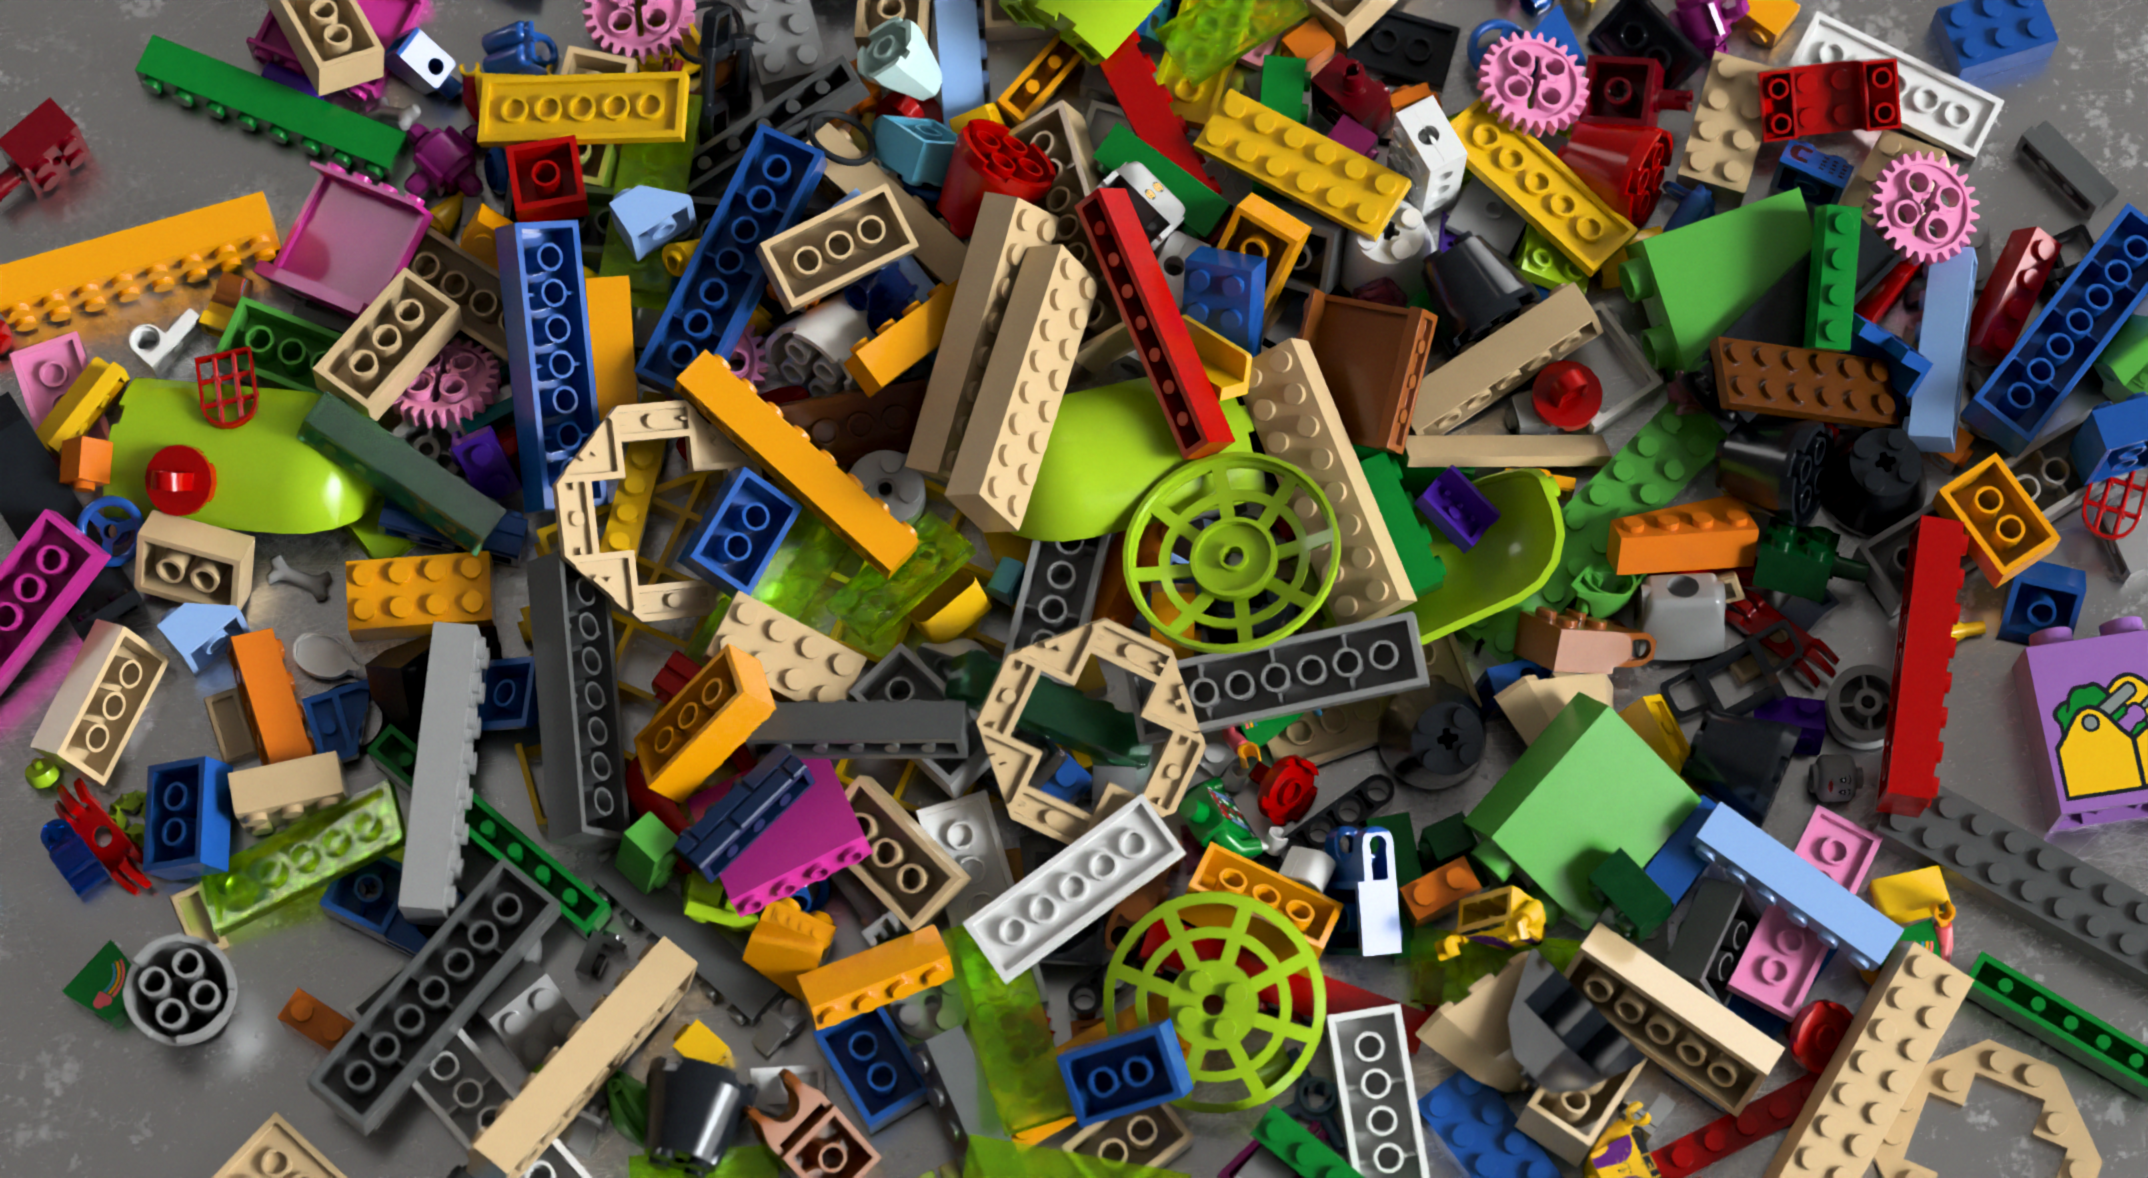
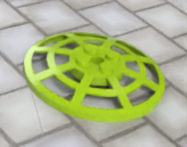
M1219 453L1194 460L1176 469L1162 479L1144 497L1133 514L1126 532L1123 547V572L1128 591L1138 611L1150 626L1165 638L1185 648L1204 653L1233 654L1249 652L1269 646L1289 636L1305 624L1320 608L1329 594L1338 572L1341 555L1340 531L1333 508L1324 492L1312 478L1296 466L1279 458L1260 453ZM1227 469H1258L1274 473L1284 479L1273 497L1254 490H1231ZM1213 473L1216 493L1196 501L1179 516L1162 504L1170 494L1184 484L1202 475ZM1297 486L1305 491L1318 506L1325 519L1326 530L1307 536L1300 519L1286 505ZM1233 502L1254 503L1262 505L1266 509L1257 521L1245 517H1236ZM1219 506L1221 519L1207 526L1202 532L1189 524L1202 512ZM1153 515L1169 527L1160 547L1159 566L1136 567L1139 541L1147 522ZM1280 515L1290 525L1297 540L1276 546L1269 529ZM1180 535L1193 544L1190 552V563L1170 565L1172 550ZM1330 544L1331 556L1328 573L1322 588L1314 597L1300 590L1308 572L1310 551ZM1231 553H1241L1244 555L1243 560L1238 565L1229 566L1225 564L1226 557ZM1299 555L1297 571L1290 585L1274 577L1279 560ZM1194 577L1198 586L1203 591L1189 605L1178 594L1172 580ZM1161 581L1168 599L1181 612L1168 627L1148 607L1141 593L1139 582ZM1264 589L1280 597L1268 608L1250 615L1248 599L1258 595ZM1215 599L1234 602L1236 618H1216L1205 615L1203 612ZM1290 602L1305 609L1283 628L1265 637L1253 640L1252 625L1259 624L1273 617ZM1195 621L1213 628H1237L1238 643L1225 645L1202 643L1181 636V634Z
M1201 891L1184 894L1168 900L1146 913L1130 928L1118 945L1108 967L1104 985L1103 1011L1109 1036L1119 1033L1114 1013V989L1118 978L1137 986L1135 1010L1139 1027L1150 1024L1147 1013L1148 991L1169 998L1168 1010L1174 1030L1183 1039L1192 1044L1186 1066L1193 1087L1196 1080L1224 1082L1242 1077L1252 1095L1240 1101L1201 1103L1190 1100L1192 1090L1183 1098L1167 1102L1178 1108L1199 1113L1224 1114L1243 1111L1263 1104L1283 1092L1300 1076L1312 1059L1321 1039L1326 1018V990L1323 973L1315 952L1303 933L1286 916L1272 906L1251 896L1230 891ZM1205 903L1228 904L1238 907L1231 928L1205 926L1185 931L1176 910ZM1252 912L1265 917L1279 927L1295 944L1300 953L1279 963L1277 958L1264 944L1245 933ZM1163 917L1172 938L1154 952L1145 965L1143 972L1122 964L1126 953L1136 939L1151 924ZM1204 938H1222L1227 940L1221 959L1199 961L1191 941ZM1241 945L1256 953L1269 969L1250 978L1243 969L1235 965ZM1177 949L1186 969L1177 977L1175 982L1171 983L1153 976L1162 960ZM1306 966L1311 977L1314 992V1018L1311 1028L1290 1022L1292 997L1287 976ZM1274 983L1278 986L1280 996L1279 1019L1258 1012L1259 1000L1257 992ZM1216 994L1222 998L1224 1002L1222 1012L1210 1014L1204 1009L1203 999L1207 995ZM1255 1027L1274 1033L1266 1047L1255 1058L1249 1060L1240 1041L1249 1033L1251 1028ZM1284 1037L1305 1042L1306 1045L1293 1067L1277 1083L1265 1089L1255 1070L1262 1067L1275 1054L1282 1044ZM1226 1048L1236 1066L1233 1069L1222 1071H1205L1200 1069L1206 1049L1219 1050Z

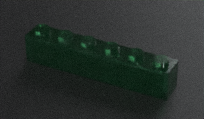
M327 390L304 418L296 438L476 557L498 529L507 512L495 499L483 495L471 487L465 479L453 475L441 467L435 459L425 456L412 448L406 440L394 436L382 428L376 420L364 416L352 408L343 398L334 396Z
M970 649L968 652L953 657L943 698L966 701L969 709L979 712L1002 662L999 663L989 659L990 655L976 649ZM1039 675L1015 727L1113 766L1136 767L1137 770L1148 766L1153 744L1143 745L1139 743L1133 712L1124 713L1114 709L1115 705L1111 702L1084 697V693L1079 689L1059 687L1052 684L1053 680L1049 677Z

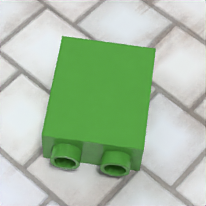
M1799 187L1624 247L1629 260L1619 263V279L1623 291L1631 303L1643 301L1651 328L1641 331V344L1645 357L1653 370L1665 368L1669 380L1683 377L1694 360L1709 346V342L1720 336L1812 246L1813 226Z
M1578 692L1462 822L1481 840L1470 853L1471 856L1488 873L1502 883L1514 872L1529 887L1524 893L1542 903L1546 913L1545 927L1551 930L1563 918L1587 931L1608 907L1607 904L1601 907L1589 895L1588 876L1619 847L1643 868L1702 800L1609 705Z

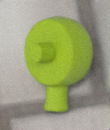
M47 758L33 759L32 763L25 770L26 781L35 789L50 788L60 774L58 765Z

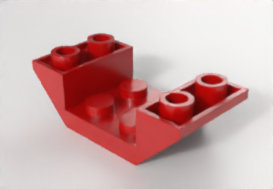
M1897 58L1850 59L1785 66L1757 72L1762 140L1764 143L1799 139L1798 136L1860 129L1868 132L1902 128Z

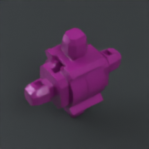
M1675 0L1677 8L1671 10L1665 16L1697 48L1705 47L1704 51L1712 62L1715 51L1728 54V48L1724 39L1732 32L1730 24L1745 16L1749 11V5L1747 0Z
M420 123L411 125L406 134L409 142L415 147L413 149V162L416 164V168L414 169L415 172L404 183L406 192L420 197L429 190V186L438 196H442L445 190L453 194L460 189L467 197H478L484 191L482 181L476 175L477 159L474 157L475 149L480 146L477 142L479 125L473 124L461 131L462 135L451 125H448L444 132L440 128H435L430 132L429 129Z

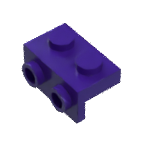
M490 425L466 436H462L459 430L452 433L451 447L448 448L450 457L457 467L462 466L467 474L465 479L468 488L473 495L478 494L484 505L522 488L519 473Z
M1450 465L1435 478L1414 502L1422 513L1464 554L1476 544L1484 532L1502 515L1454 465Z
M1788 696L1780 701L1776 698L1751 712V717L1788 722L1802 728L1794 753L1816 756L1820 754L1826 730L1825 700Z

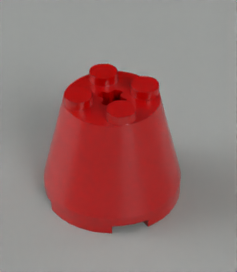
M972 119L959 132L941 193L935 205L936 209L951 223L950 230L952 233L962 239H968L969 236L972 237L985 192L1019 197L1035 205L1048 193L1056 177L1053 164L1034 143H1031L1029 147L1026 146L1019 139L1009 135V127L991 120Z
M1577 120L1572 127L1567 146L1561 145L1556 157L1568 166L1611 209L1625 217L1634 226L1642 228L1650 219L1662 195L1663 190L1659 189L1664 177V166L1669 167L1671 165L1673 139L1670 131L1656 126L1590 123Z

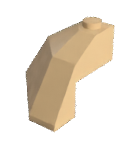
M1552 672L1548 679L1541 680L1536 675L1523 676L1494 696L1502 712L1528 748L1578 692L1603 702L1614 710V689L1607 674L1586 673L1577 675L1575 672Z
M1530 951L1520 952L1509 959L1508 964L1496 977L1490 972L1467 989L1470 996L1461 1002L1452 1003L1448 1001L1439 1007L1415 1033L1421 1041L1473 1079L1506 1093L1520 1090L1527 1092L1534 1088L1519 1073L1523 1066L1513 1056L1508 1022L1510 1009Z

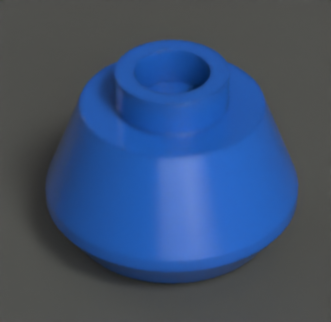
M492 147L484 158L485 177L491 190L498 194H504L507 192L508 178H510L506 149Z

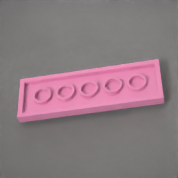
M1817 805L1794 853L1856 895L1883 838ZM1767 904L1725 989L1792 1023L1829 947L1819 941L1817 938L1818 934L1807 926L1804 928L1790 921L1786 916L1787 912L1776 904L1774 906Z

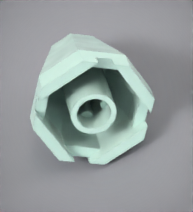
M894 16L871 31L867 38L872 42L867 49L862 45L857 52V73L862 78L873 84L906 94L921 101L932 98L939 92L942 83V72L921 29L909 19L904 21L901 17Z

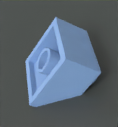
M638 185L633 189L626 188L621 190L613 197V201L609 203L614 227L636 261L641 260L697 226L693 200L688 194Z
M184 603L179 608L173 607L161 617V622L157 625L168 646L195 677L226 653L230 637L251 632L241 611L237 606Z

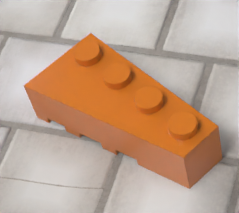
M1730 494L1611 520L1606 558L1616 575L1754 566L1759 528L1741 500Z

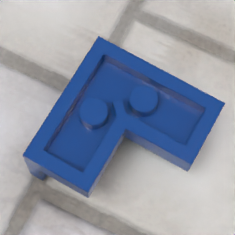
M1853 312L1850 351L1840 353L1887 360L1892 387L1910 399L1931 369L1933 363L1899 336Z

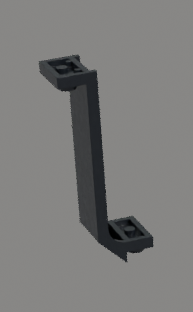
M1862 217L1854 306L1902 260L1898 254H1895ZM1812 246L1749 306L1720 337L1803 348ZM1710 345L1694 360L1680 381L1727 434L1738 424L1748 423L1758 414L1721 408Z
M9 391L0 396L1 515L18 541L22 539L45 509L58 512L76 527L78 517L84 509L68 484L59 483L60 470ZM89 520L87 536L102 547L103 539L93 522ZM104 566L66 616L84 643L96 619L115 623L136 609L141 608L145 603L121 566Z

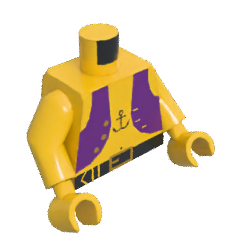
M1514 885L1460 899L1458 927L1450 932L1449 937L1434 943L1439 961L1460 955L1458 947H1462L1470 940L1498 950H1509L1528 944L1539 946L1546 937V929L1543 927L1546 922V913L1539 900L1531 898Z
M1634 1101L1630 1103L1626 1109L1627 1118L1625 1120L1622 1118L1618 1119L1593 1144L1588 1151V1159L1582 1169L1584 1178H1662L1639 1130L1634 1132L1632 1130L1635 1125L1644 1127L1651 1120L1649 1113L1644 1114L1640 1119H1634L1635 1112L1643 1106L1641 1102Z

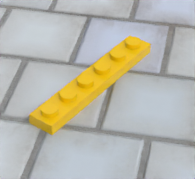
M643 391L640 404L667 402L665 394ZM669 439L629 442L624 460L626 478L619 479L600 553L634 550L635 561H637Z

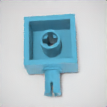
M882 115L876 118L872 124L871 131L875 136L876 151L874 157L882 162L881 166L887 170L898 172L902 175V180L908 184L922 186L923 182H927L942 188L958 134L935 119Z

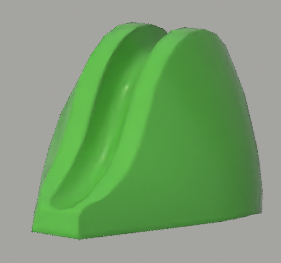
M1609 561L1597 562L1587 566L1571 584V590L1578 596L1575 610L1587 612V614L1590 613L1593 617L1600 619L1615 614L1631 600L1648 573L1616 575Z
M618 1069L608 1080L607 1104L609 1118L613 1127L620 1135L644 1149L646 1084Z

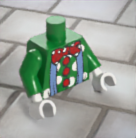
M1239 763L1230 764L1222 778L1215 776L1194 785L1185 793L1184 800L1178 805L1177 810L1196 840L1205 848H1208L1210 842H1213L1245 858L1261 855L1263 850L1273 856H1279L1284 851L1289 840L1288 838H1281L1284 830L1280 827H1271L1266 838L1260 840L1230 794L1225 791V789L1231 792L1239 791L1247 779L1248 775H1235L1241 766Z

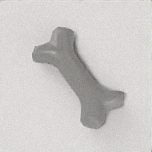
M381 97L376 106L369 110L367 118L378 122L385 119L399 122V128L402 131H407L412 122L420 116L421 109L417 104H412L406 108L389 106V100L386 97Z
M275 555L270 558L271 570L266 575L268 584L279 580H286L309 589L318 601L328 597L326 586L332 580L329 571L321 575H310L288 566L281 555Z

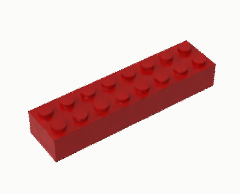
M1921 515L1909 537L1875 811L1919 818L1925 808H1930L1932 798H1937L1940 778L1934 776L1936 764L1941 763L1944 750V742L1938 741L1941 728L1944 729L1948 717V707L1942 705L1945 694H1949L1951 688L1952 672H1947L1949 659L1954 658L1957 642L1955 637H1951L1953 624H1958L1961 604L1955 603L1957 591L1962 590L1965 577V569H1961L1959 566L1962 556H1966L1969 544V535L1963 534L1965 524L1963 521Z

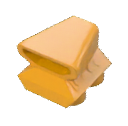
M782 897L765 906L762 916L749 938L742 960L791 996L804 1002L797 976L825 965L838 926L834 924L830 915L825 912L812 911L807 913L801 910L796 900L791 897Z

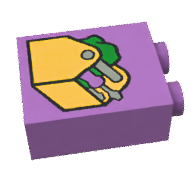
M2129 616L2107 621L2099 626V637L2078 640L2073 639L2072 630L2069 627H2053L2037 631L2028 637L2030 647H2025L2012 667L2047 832L2148 817V629L2144 630L2141 617Z

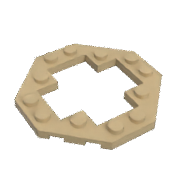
M686 400L612 407L552 485L561 558L637 623L711 615L719 605V601L724 593L702 578L701 580L638 586L634 550L600 553L592 482L626 478L622 443L685 437L689 473L723 470L725 481L730 471L745 466L762 478L761 467L733 445V442L716 426L709 424L696 413V409Z
M1105 617L1006 653L975 719L1010 818L1067 845H1071L1136 798L1138 794L1107 780L1092 813L1028 785L1043 752L1011 737V734L1041 671L1075 686L1090 653L1154 682L1139 715L1171 731L1141 793L1144 794L1160 818L1175 813L1206 749V744L1199 729L1173 650Z
M1990 1039L1926 1064L1872 1159L1875 1161L1882 1178H1937L1938 1172L1904 1159L1927 1095L1962 1108L1974 1076H1977L2042 1103L2030 1137L2065 1151L2055 1178H2097L2103 1163L2058 1067Z

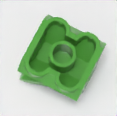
M2131 314L2092 363L2094 369L2104 382L2102 392L2114 403L2125 402L2126 398L2138 392H2147L2148 395V316Z

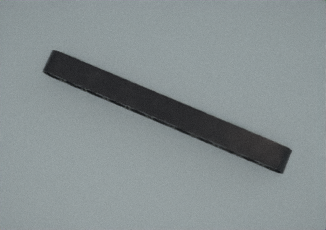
M1383 774L1369 776L1283 838L1289 839L1284 851L1290 849L1291 846L1316 849L1325 853V841H1314L1310 836L1311 831L1323 829L1328 833L1338 826H1349L1358 830L1363 829L1366 819L1380 817L1391 807L1395 793L1392 780ZM1373 788H1380L1386 792L1387 797L1382 801H1376L1369 796L1368 791ZM1345 808H1350L1357 812L1358 818L1354 821H1345L1340 817L1339 812ZM1345 836L1341 838L1339 845L1347 840ZM1265 851L1251 860L1277 873L1284 862L1281 855L1273 856ZM1180 918L1183 925H1186L1191 928H1199L1198 926L1193 925L1188 921H1185ZM1140 938L1135 949L1126 954L1122 964L1143 972L1144 968L1135 964L1133 960L1137 955L1142 940ZM1111 960L1070 989L1068 994V1010L1075 1020L1094 1019L1104 1013V979L1107 976ZM1124 981L1121 987L1115 988L1114 1005L1136 990L1137 986ZM1088 995L1093 998L1095 1003L1091 1008L1083 1010L1078 1008L1074 1001L1078 996Z

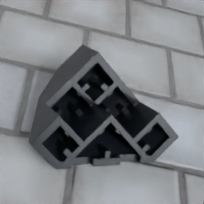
M1535 948L1529 952L1510 1009L1508 1022L1513 1056L1523 1066L1519 1073L1534 1088L1540 1083L1550 1093L1584 1091L1642 1063L1646 1059L1638 1048L1598 1011V1008L1576 989L1548 959Z

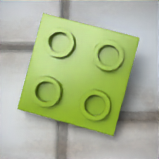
M1527 222L1525 235L1514 257L1513 265L1515 268H1518L1517 270L1530 282L1551 290L1562 283L1569 285L1575 281L1585 296L1589 276Z
M692 870V874L683 875L680 885L685 915L701 923L712 921L723 924L727 929L735 932H742L744 930L753 932L759 920L758 912L747 914L740 918L727 895L720 876L709 884L694 870Z

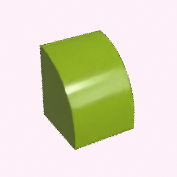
M1283 1044L1280 1045L1275 1054L1262 1067L1255 1070L1265 1089L1277 1083L1293 1067ZM1266 1046L1248 1054L1249 1060L1255 1058Z

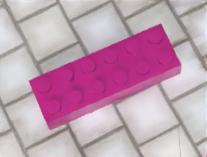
M45 509L0 565V697L112 557L61 514L49 509Z

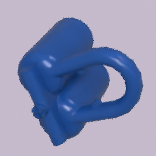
M517 21L489 32L482 37V47L488 55L484 58L482 64L485 73L510 74L528 67L532 63L546 68L549 64L554 66L558 61V49L555 42L548 35L534 31V21ZM536 42H543L548 46L550 51L549 60L543 59L541 55L536 56Z
M1671 181L1663 183L1662 189L1671 197L1680 201V204L1662 230L1663 233L1716 215L1714 210L1716 202L1711 197L1713 192L1705 189L1702 184L1697 185L1695 190H1689Z

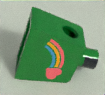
M110 939L62 992L72 1003L117 1029L127 1019L131 1020L123 999V988H125V981L131 963Z

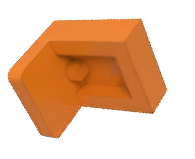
M1427 82L1413 87L1404 85L1391 92V121L1395 119L1397 112L1432 95L1443 110L1437 92H1431Z

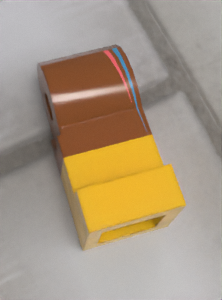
M228 271L222 273L217 283L215 294L212 295L207 310H203L199 320L205 335L218 339L222 338L241 296L251 299L253 291L252 279Z

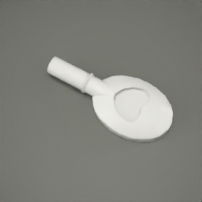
M314 631L305 633L295 640L292 648L294 660L299 668L307 674L329 680L339 679L347 674L354 676L355 679H367L365 665L354 662L351 649L339 637L325 632Z

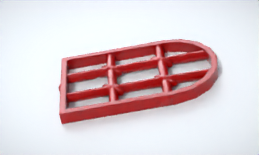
M251 346L195 358L200 397L199 406L206 421L213 427L220 429H234L245 425L254 417L259 404V392L257 390ZM248 354L250 370L238 372L236 356ZM231 358V374L219 376L217 360ZM212 362L213 375L209 379L202 380L200 364ZM251 375L253 393L242 396L240 387L241 377ZM234 379L236 395H234V398L222 400L220 384H222V381ZM214 383L216 392L215 402L205 404L203 386ZM253 399L251 409L244 415L243 404H245V401ZM237 403L239 419L225 422L223 408L226 407L225 405ZM218 407L219 421L213 420L208 416L206 409Z
M2136 471L2130 472L2128 479L2125 478V481L2115 477L2106 479L2101 500L2098 499V502L2088 499L2093 483L2088 485L2086 494L2082 498L2081 516L2085 527L2091 534L2102 540L2115 541L2123 539L2133 532L2142 516L2141 511L2148 491V475L2144 487L2133 484ZM2114 483L2125 487L2120 506L2118 505L2117 508L2105 505L2110 487L2114 486ZM2133 490L2142 492L2136 514L2124 511L2129 493L2133 492ZM2087 505L2098 508L2093 526L2086 514ZM2106 511L2117 514L2111 535L2098 531L2102 514L2106 513ZM2125 517L2134 519L2131 528L2122 534H2118L2122 519L2124 520Z

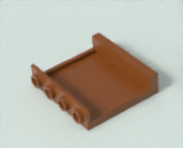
M1311 288L1309 297L1303 306L1304 317L1300 332L1295 338L1309 342L1351 444L1403 455L1438 316L1424 308L1410 306V309L1325 294L1315 288Z

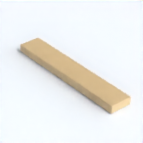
M1408 435L1402 455L1407 467H1449L1450 465L1455 467L1605 466L1612 458L1602 435Z

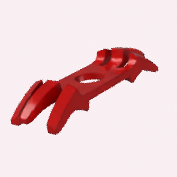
M1742 588L1745 599L1731 602L1730 604L1743 613L1747 620H1744L1743 615L1729 610H1725L1724 620L1734 624L1745 635L1747 633H1754L1755 635L1782 619L1788 620L1804 650L1803 657L1789 667L1801 673L1816 689L1821 681L1804 660L1812 663L1833 679L1836 672L1826 659L1836 666L1840 661L1836 654L1820 638L1812 637L1769 606L1762 596ZM1769 637L1760 641L1761 644L1783 660L1795 652V647L1790 638L1783 643H1775Z
M81 777L73 783L79 800L87 804L86 807L81 805L60 784L56 789L61 801L56 800L54 808L63 824L69 826L107 867L110 871V876L134 895H137L140 891L124 873L148 889L152 883L140 872L130 858L132 857L143 865L144 852L139 845L133 842L101 807L102 804L90 794ZM100 826L108 827L112 833L111 842L106 847L99 846L95 841V832Z

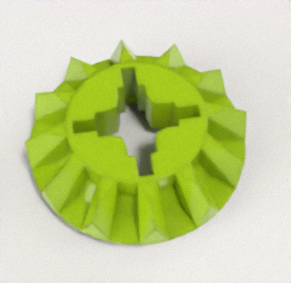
M135 790L127 794L121 793L114 803H110L108 815L133 842H136L139 847H143L145 825L134 823L132 827H128L130 821L124 814V812L135 814L138 810L142 809L140 816L145 821L147 793Z

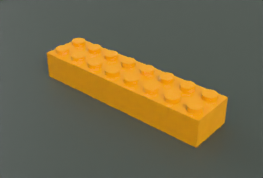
M263 191L2 264L0 265V312L11 331H29L34 329L37 324L46 321H64L70 318L71 314L82 311H99L106 304L117 301L131 302L138 299L141 294L152 291L157 293L171 290L174 285L187 281L190 283L201 282L207 279L208 275L228 271L233 273L240 270L244 265L254 262L258 263L259 259L271 262L276 258L282 247L274 217Z

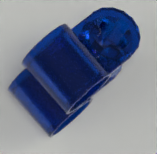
M897 261L891 263L884 270L881 271L879 269L844 288L845 300L853 309L868 311L867 324L876 336L879 335L875 330L891 318L896 323L904 318L901 312L910 305L908 300L919 290V286L917 284L912 285L899 270L900 264Z
M53 819L43 826L40 839L50 853L49 857L79 898L110 877L80 834L77 835L70 823L64 819Z

